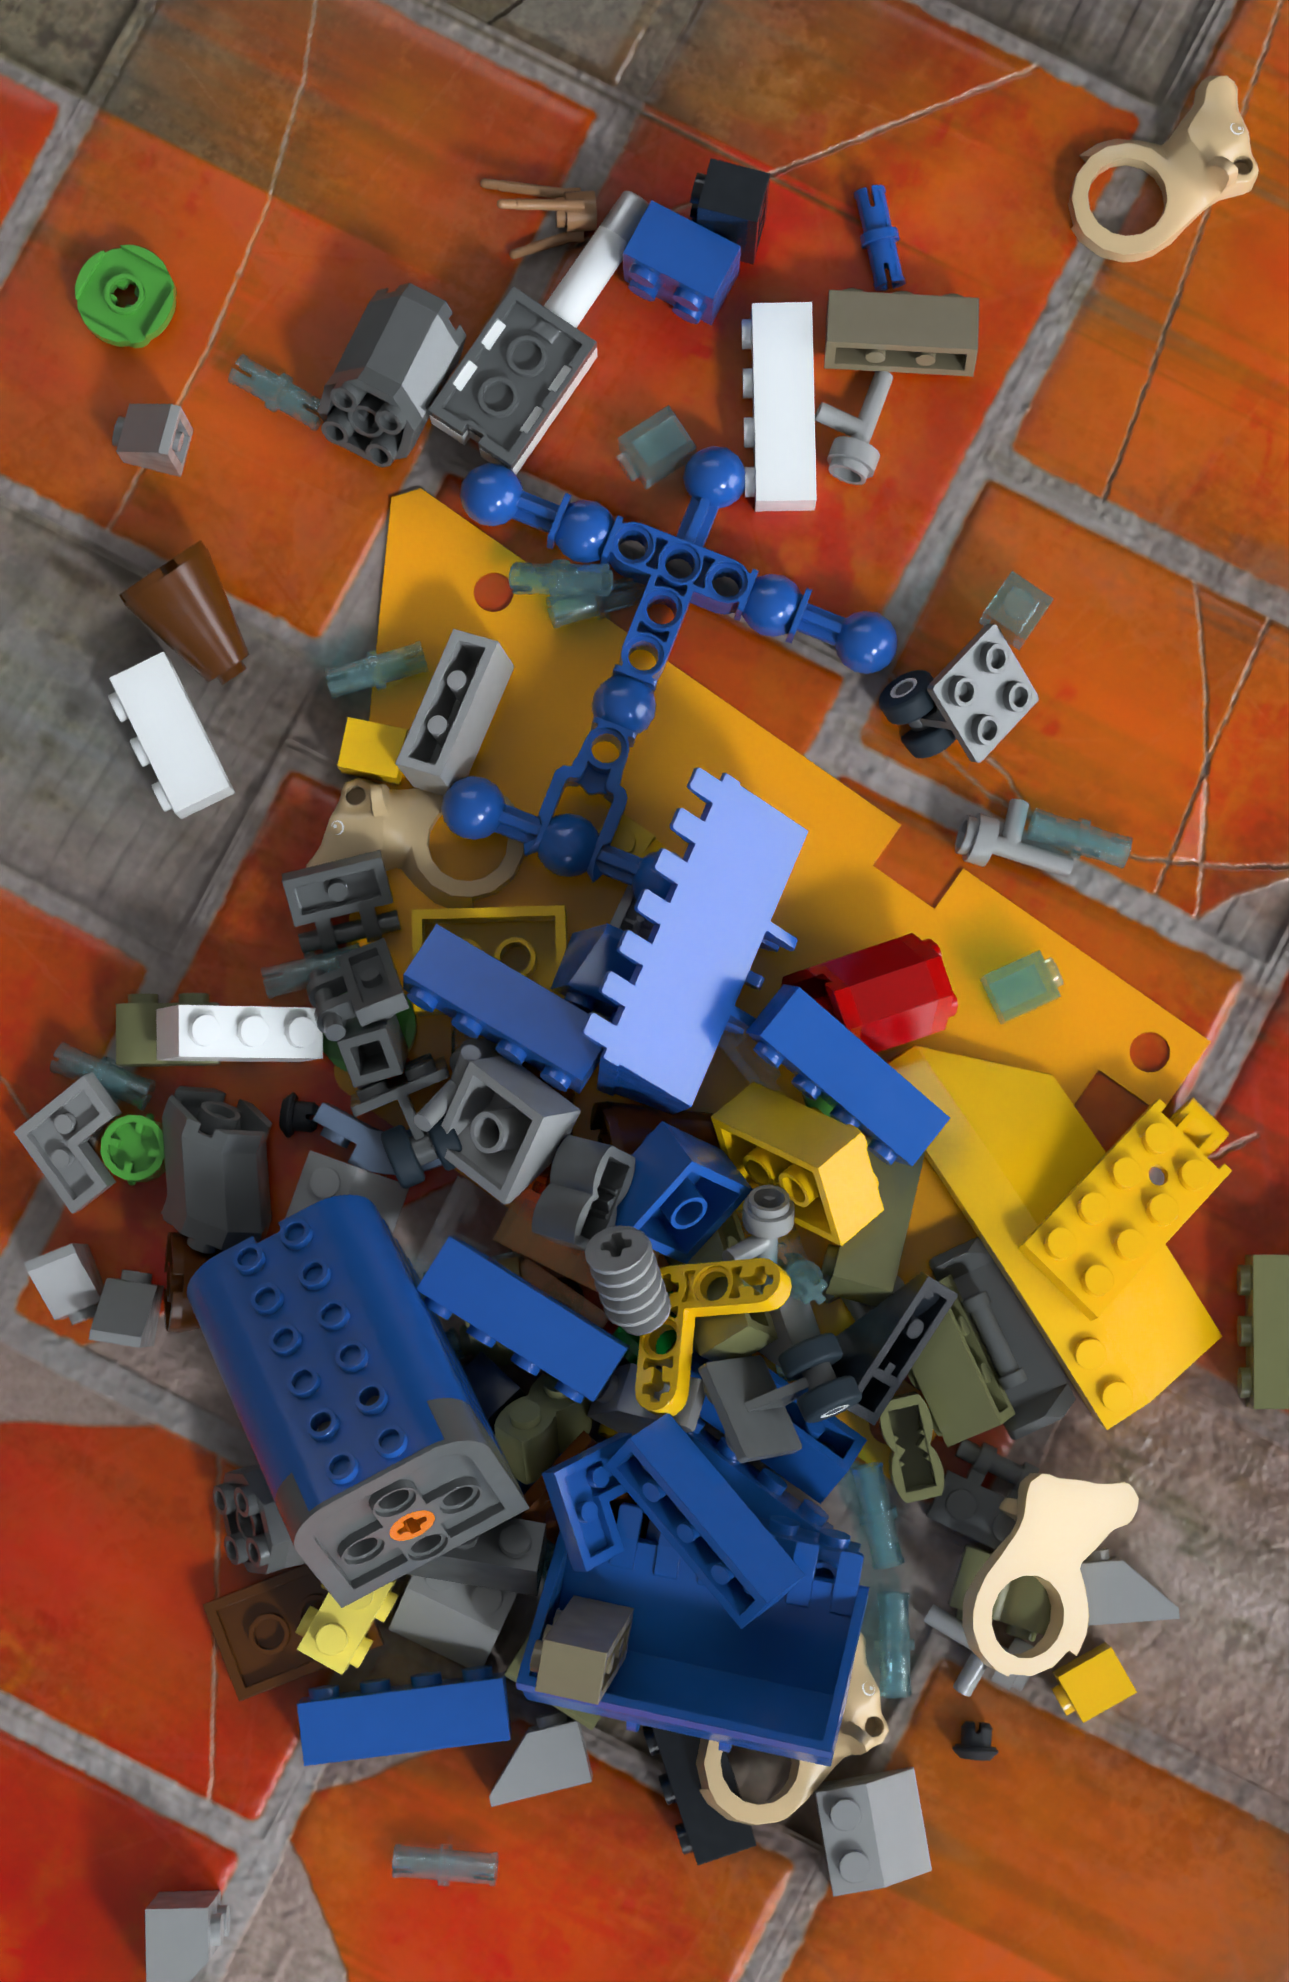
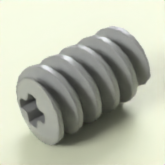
M619 1225L596 1233L587 1243L585 1257L590 1267L596 1290L599 1292L601 1304L604 1306L606 1317L613 1324L621 1326L627 1333L635 1336L649 1334L661 1327L669 1317L671 1303L650 1239L644 1232L631 1226Z

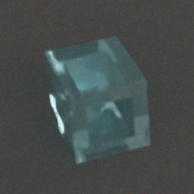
M668 405L618 437L621 453L616 456V459L627 478L631 482L638 478L647 490L687 464L691 456L696 453V445Z
M1011 571L984 610L978 623L983 626L986 624H996L1006 641L1020 650L1054 599L1014 571Z
M1040 950L994 970L980 979L1001 1025L1061 997L1057 987L1064 985L1054 960L1051 957L1044 960Z

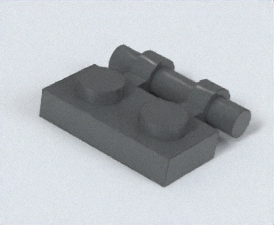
M381 850L282 874V883L294 926L297 927L315 922L317 929L298 934L303 953L322 949L325 954L339 950L338 945L365 938L370 943L382 939V934L401 930L397 910L378 915L375 907L393 903V895ZM358 911L361 919L333 925L331 918Z
M384 938L337 956L340 968L329 972L323 969H315L308 976L309 983L306 990L310 1003L316 1008L314 1017L317 1027L321 1032L325 1033L326 1038L330 1041H339L345 1036V1026L348 1019L357 1016L361 1027L376 1021L388 1020L396 1013L409 1008L391 953Z
M966 1439L960 1442L955 1452V1457L972 1464L966 1478L946 1470L943 1493L941 1496L933 1498L925 1516L996 1550L1011 1533L1016 1521L999 1509V1506L1006 1497L981 1486L986 1474L989 1472L1012 1483L1013 1485L1007 1498L1018 1499L1020 1482L1030 1473H1039V1468L1027 1462H1024L1021 1466L998 1455V1448L983 1442L980 1446Z

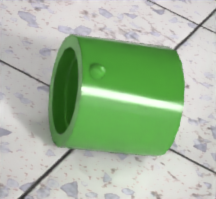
M148 1113L146 1116L127 1115L116 1119L107 1127L101 1139L100 1152L105 1166L112 1174L127 1180L128 1184L133 1186L136 1182H148L157 1179L166 1172L163 1125L154 1120L153 1114Z

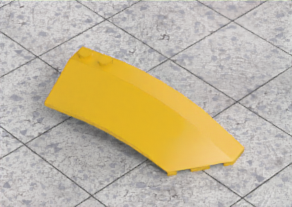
M918 1045L910 1046L886 1062L950 1117L949 1121L924 1151V1157H926L1002 1272L1089 1412L1106 1430L1150 1403L1222 1337L1166 1244L1108 1308L1093 1321H1090L1018 1249L1024 1240L1106 1153L1053 1075L974 1057L942 1052Z

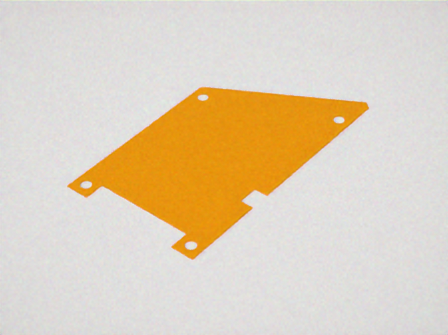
M419 488L391 497L369 721L404 728L409 732L453 629L498 641L515 667L468 777L478 776L487 778L498 786L503 795L508 797L515 808L538 817L555 771L563 765L572 766L587 735L591 731L594 719L592 710L594 693L601 683L612 677L615 664L619 665L621 650L627 632L423 489ZM490 573H498L508 578L514 590L511 603L505 609L497 612L484 610L477 604L474 597L476 583L481 577ZM636 650L629 656L630 663L638 670H649L656 664L654 656L646 650ZM667 661L663 673L658 679L654 693L656 702L654 719L646 730L636 736L633 747H629L628 758L620 786L626 790L628 797L623 814L654 834L656 839L668 851L675 852L683 857L689 843L670 829V823L677 808H684L700 819L706 803L687 788L694 768L700 767L718 780H720L722 773L729 774L741 782L740 785L808 830V834L771 919V922L796 937L798 940L794 951H789L782 947H779L778 952L759 948L750 970L765 978L760 991L743 985L735 1006L757 1018L780 989L783 976L914 933L921 940L929 938L938 944L952 990L958 1000V1008L956 1014L948 1018L945 1030L877 1052L876 1054L885 1062L910 1046L918 1045L942 1052L1002 1063L1003 1065L1048 1073L1054 1076L1073 1105H1075L1099 1070L1149 1106L1159 1098L1166 1105L1169 1103L1211 1041L964 868L935 909L873 866L901 827L900 823ZM598 742L591 749L595 759L602 763H611L620 756L619 750L611 742ZM402 774L400 785L369 779L378 784H385L390 789L404 790L415 788L404 774ZM567 786L564 789L554 816L565 813L581 815L589 820L598 831L607 817L611 802L607 801L602 794L588 795L581 786ZM442 815L431 830L429 850L433 862L441 872L455 880L473 881L487 877L499 867L506 855L508 837L494 832L486 838L476 840L462 838L449 829ZM536 852L528 855V857H524L515 878L495 895L473 901L474 908L565 905L567 911L568 944L572 933L606 923L610 924L628 885L605 875H602L592 883L587 871L582 875L573 877L556 875L545 868ZM394 868L386 871L393 895V903L375 907L377 915L397 910L401 930L385 933L382 936L389 948L403 988V974L413 960L412 909H445L446 907L434 903L410 881L402 869ZM359 911L350 913L349 921L361 919ZM366 938L348 942L346 953L370 943L367 942ZM403 989L405 995L407 996L408 992ZM593 1009L592 1013L609 1021V1016ZM415 1013L417 1032L408 1058L411 1061L431 1053L434 1060L444 1056L450 1075L447 1079L409 1094L416 1113L451 1078L450 1057L466 1040L474 1039L457 1030L451 1023L453 1018L448 1015L418 1016ZM724 1030L693 1105L686 1110L716 1113L752 1082H756L773 1091H781L788 1098L803 1105L805 1103L801 1092L791 1083L795 1075L784 1065L781 1064L778 1068H775L758 1056L753 1050L757 1042L745 1033L746 1030H744L743 1035ZM1147 1032L1156 1033L1167 1042L1169 1059L1162 1069L1156 1072H1144L1133 1064L1130 1058V1046L1133 1040L1140 1034ZM599 1064L580 1094L575 1092L574 1105L581 1112L573 1127V1136L596 1142L598 1141L600 1129L590 1130L591 1111L595 1103L609 1101L645 1105L617 1094L611 1096L598 1091ZM335 1065L334 1075L339 1087L350 1096L355 1094L358 1088L353 1087L349 1073ZM398 1100L371 1110L394 1127L402 1125L406 1130L410 1129ZM926 1157L923 1160L897 1276L902 1279L904 1284H907L921 1272L934 1279L929 1266L930 1259L978 1237ZM455 1168V1169H454V1170H456L458 1173H460L461 1175H463L465 1178H467L468 1180H470L472 1183H474L475 1185H477L478 1187H480L482 1190H484L485 1192H487L485 1189H483L481 1186H479L476 1182H474L472 1179H470L467 1175H465V1174H464L462 1171H460L458 1168ZM538 1176L510 1204H505V1206L532 1224L533 1213L542 1192L546 1188L547 1177ZM743 1201L736 1209L746 1239L752 1234L743 1226ZM794 1223L789 1233L778 1238L777 1265L788 1273L791 1279V1290L805 1287L820 1334L832 1333L837 1336L852 1325L855 1320L841 1298L828 1304L825 1302L816 1287L820 1282L815 1276L822 1268L828 1244L835 1246L837 1244ZM561 1245L587 1264L584 1251ZM653 1250L659 1268L670 1266L664 1254ZM673 1283L672 1290L676 1292L678 1286ZM759 1352L751 1355H761L767 1367L788 1383L797 1381L786 1379L782 1369ZM904 1380L894 1394L896 1396L915 1391L927 1404L923 1393ZM848 1410L835 1415V1417L867 1439L858 1457L891 1480L889 1474L891 1448L873 1437L869 1428V1422ZM933 1430V1433H932V1440H931V1442L933 1441V1439H934V1438L936 1437V1435H937L934 1430Z

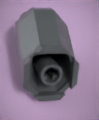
M411 283L399 285L396 291L387 293L388 288L377 290L369 301L333 375L324 386L318 410L319 415L324 421L321 431L328 441L371 461L379 467H388L396 459L407 458L429 418V407L459 363L467 337L461 325L455 330L449 318L453 312L445 300Z
M179 1086L174 1096L171 1095L168 1098L162 1115L167 1198L161 1212L163 1219L170 1225H173L180 1234L188 1237L187 1244L189 1247L206 1254L215 1253L217 1249L227 1250L251 1236L255 1238L257 1243L261 1242L266 1237L272 1221L266 1144L272 1122L256 1106L242 1099H239L237 1108L224 1103L226 1093L217 1089Z
M259 1464L225 1473L223 1483L214 1486L213 1500L218 1512L223 1515L227 1532L224 1546L233 1565L243 1563L248 1572L269 1574L284 1568L306 1564L293 1546Z

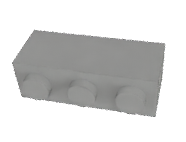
M453 629L395 763L413 787L444 796L453 783L461 778L468 777L515 667L498 641Z

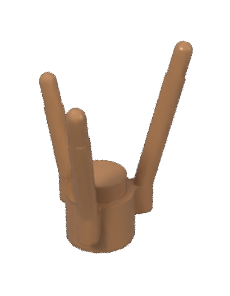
M487 178L480 181L481 187L486 189L555 198L499 199L497 201V207L500 209L555 211L556 228L566 227V232L512 249L509 253L512 259L538 253L566 243L584 242V231L597 230V207L594 190L581 191V187L558 188Z

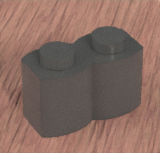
M568 1135L555 1154L551 1167L550 1184L542 1192L536 1204L532 1218V1232L556 1244L585 1252L587 1243L596 1233L615 1226L617 1206L627 1194L633 1179L635 1157L612 1145Z

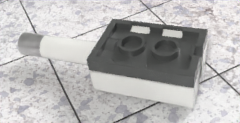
M624 191L544 306L514 286L512 287L429 407L430 420L434 426L464 446L469 438H472L478 442L482 458L490 463L503 464L517 475L598 357L597 342L578 330L577 327L622 262L623 252L649 205L646 200L631 191Z

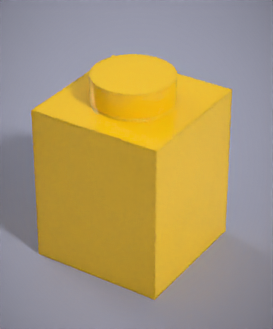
M348 717L337 767L344 774L400 785L403 773L395 763L409 733L408 730Z
M1106 1642L1052 1672L1059 1684L1051 1688L1063 1712L1066 1716L1075 1712L1083 1723L1137 1693L1114 1650Z

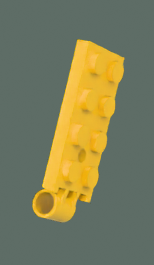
M1194 1097L1186 1101L1169 1119L1161 1112L1167 1105L1160 1098L1150 1105L1018 1247L1090 1321L1097 1319L1232 1172L1226 1164L1217 1168L1207 1158L1228 1137L1229 1132ZM1155 1167L1163 1172L1164 1183L1162 1185H1156L1151 1182L1149 1178L1151 1168Z

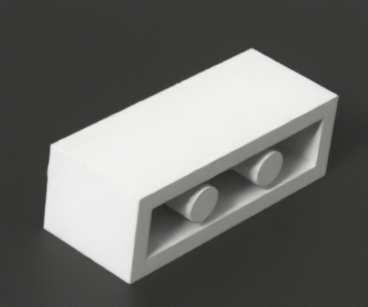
M161 652L109 678L115 692L109 694L108 698L119 720L123 722L129 719L137 734V737L130 739L131 746L143 767L151 763L159 780L151 786L164 812L173 808L174 813L180 819H183L235 793L181 680L165 652Z
M175 1005L156 1009L157 1060L305 1062L323 1059V1032L318 1029L315 1021L314 1012L316 1008Z

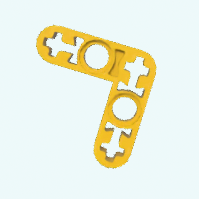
M765 1258L673 1265L660 1268L666 1291H672L673 1283L679 1287L678 1292H673L669 1296L671 1303L670 1313L673 1312L677 1317L673 1318L669 1313V1317L661 1327L649 1334L640 1336L635 1382V1396L639 1405L659 1418L666 1413H670L672 1417L678 1414L686 1405L689 1395L695 1318L768 1312L778 1309L786 1302L792 1288L791 1279L785 1270L770 1259ZM767 1275L773 1279L772 1284L764 1286L763 1294L751 1287L765 1284ZM718 1277H727L728 1287L725 1294L718 1300H708L707 1290L711 1282ZM743 1280L750 1286L744 1287ZM675 1330L677 1340L674 1347L667 1353L658 1354L656 1343L660 1335L665 1331ZM656 1366L662 1367V1372L656 1369ZM664 1383L670 1386L669 1392L662 1393L658 1401L654 1398V1394L663 1390Z

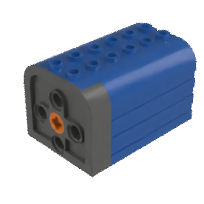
M338 1195L318 1201L278 1222L280 1231L257 1243L255 1238L251 1236L217 1254L194 1273L187 1287V1297L293 1546L341 1608L530 1508L438 1315L427 1308L424 1302L426 1296L416 1290L421 1279L409 1257L407 1258L398 1240L394 1238L391 1229L385 1220L382 1219L374 1203L366 1197L359 1195Z

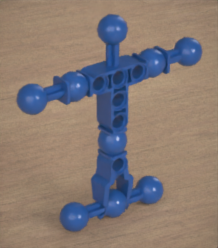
M710 446L703 448L692 455L686 464L683 479L686 491L691 496L676 536L638 522L623 523L624 517L619 515L615 520L609 510L597 501L580 500L571 503L572 495L565 493L560 505L523 491L519 478L503 464L486 463L480 465L467 474L460 489L462 507L471 519L480 525L498 526L505 524L511 519L517 520L549 533L547 548L553 549L556 543L561 552L574 562L591 563L601 560L600 567L606 568L607 564H610L615 572L625 578L646 585V588L623 643L619 665L615 664L612 677L601 683L594 693L592 702L594 719L591 731L587 735L572 766L563 765L555 771L538 817L507 805L504 795L498 786L487 778L469 776L453 783L444 794L441 806L443 819L449 829L462 838L476 840L486 838L495 832L521 842L524 846L525 856L537 852L545 868L556 875L573 877L582 875L587 871L592 883L602 875L630 885L636 900L643 889H648L665 900L671 883L652 870V865L658 851L649 853L641 858L613 847L611 843L625 811L628 799L626 790L620 786L626 766L629 747H633L636 736L646 730L654 719L656 711L654 693L657 682L663 673L690 603L718 614L734 613V619L740 621L741 616H743L749 627L760 635L776 637L788 634L786 642L792 643L795 633L798 631L834 645L838 657L845 666L854 672L865 674L881 671L891 663L896 655L898 646L896 630L891 622L878 612L861 611L844 618L808 603L812 589L806 588L803 595L798 586L784 575L767 574L757 577L759 570L753 569L749 573L744 565L738 561L704 548L718 510L736 502L745 490V465L739 456L727 447ZM625 541H637L642 544L646 553L639 559L631 560L624 557L618 547ZM673 559H682L689 563L692 573L685 578H676L669 574L665 565ZM721 577L731 578L738 585L739 592L730 597L721 596L714 590L712 583ZM653 605H666L672 610L674 619L667 624H657L649 618L647 610ZM636 650H646L654 656L656 664L649 670H638L630 663L629 656ZM598 742H611L619 750L620 756L611 763H602L595 759L591 749ZM567 786H581L588 795L602 794L607 801L611 802V807L600 835L593 824L581 815L565 813L554 816L564 789ZM672 852L679 858L683 859V857H681L680 855L676 854L675 852Z

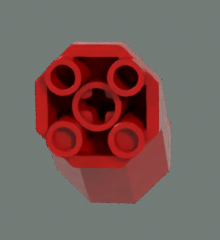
M914 933L783 976L781 987L783 984L800 987L875 1053L945 1030L948 1018L954 1016L958 1008V1000L952 990L938 944L929 938L921 940Z

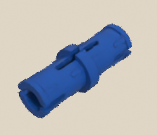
M872 185L874 207L870 205L866 187L855 191L854 199L857 202L864 232L860 235L861 247L868 251L874 280V290L886 291L888 287L885 269L889 270L893 289L904 285L906 280L903 276L896 242L900 239L898 228L892 227L885 186Z

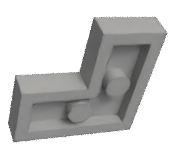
M93 1072L83 1075L14 1131L72 1214L82 1210L116 1183L113 1176L88 1143V1140L122 1112Z

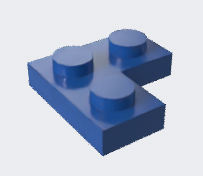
M618 1433L542 1472L573 1572H587L625 1551L609 1502L627 1493V1491L605 1464L632 1437V1433Z

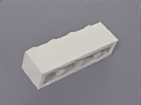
M812 302L752 303L751 319H742L741 321L742 350L751 349L752 368H743L742 371L743 399L752 398L753 417H744L743 421L744 448H754V467H745V497H755V512L814 511L817 494Z

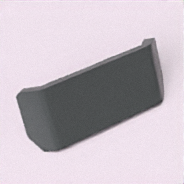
M979 1237L973 1238L930 1259L929 1266L936 1281L950 1274L952 1275L963 1299L961 1303L966 1313L970 1314L999 1377L997 1379L1002 1390H1005L1014 1409L1015 1415L1003 1423L1010 1438L1013 1440L1020 1439L1062 1419L1076 1398L1058 1360Z

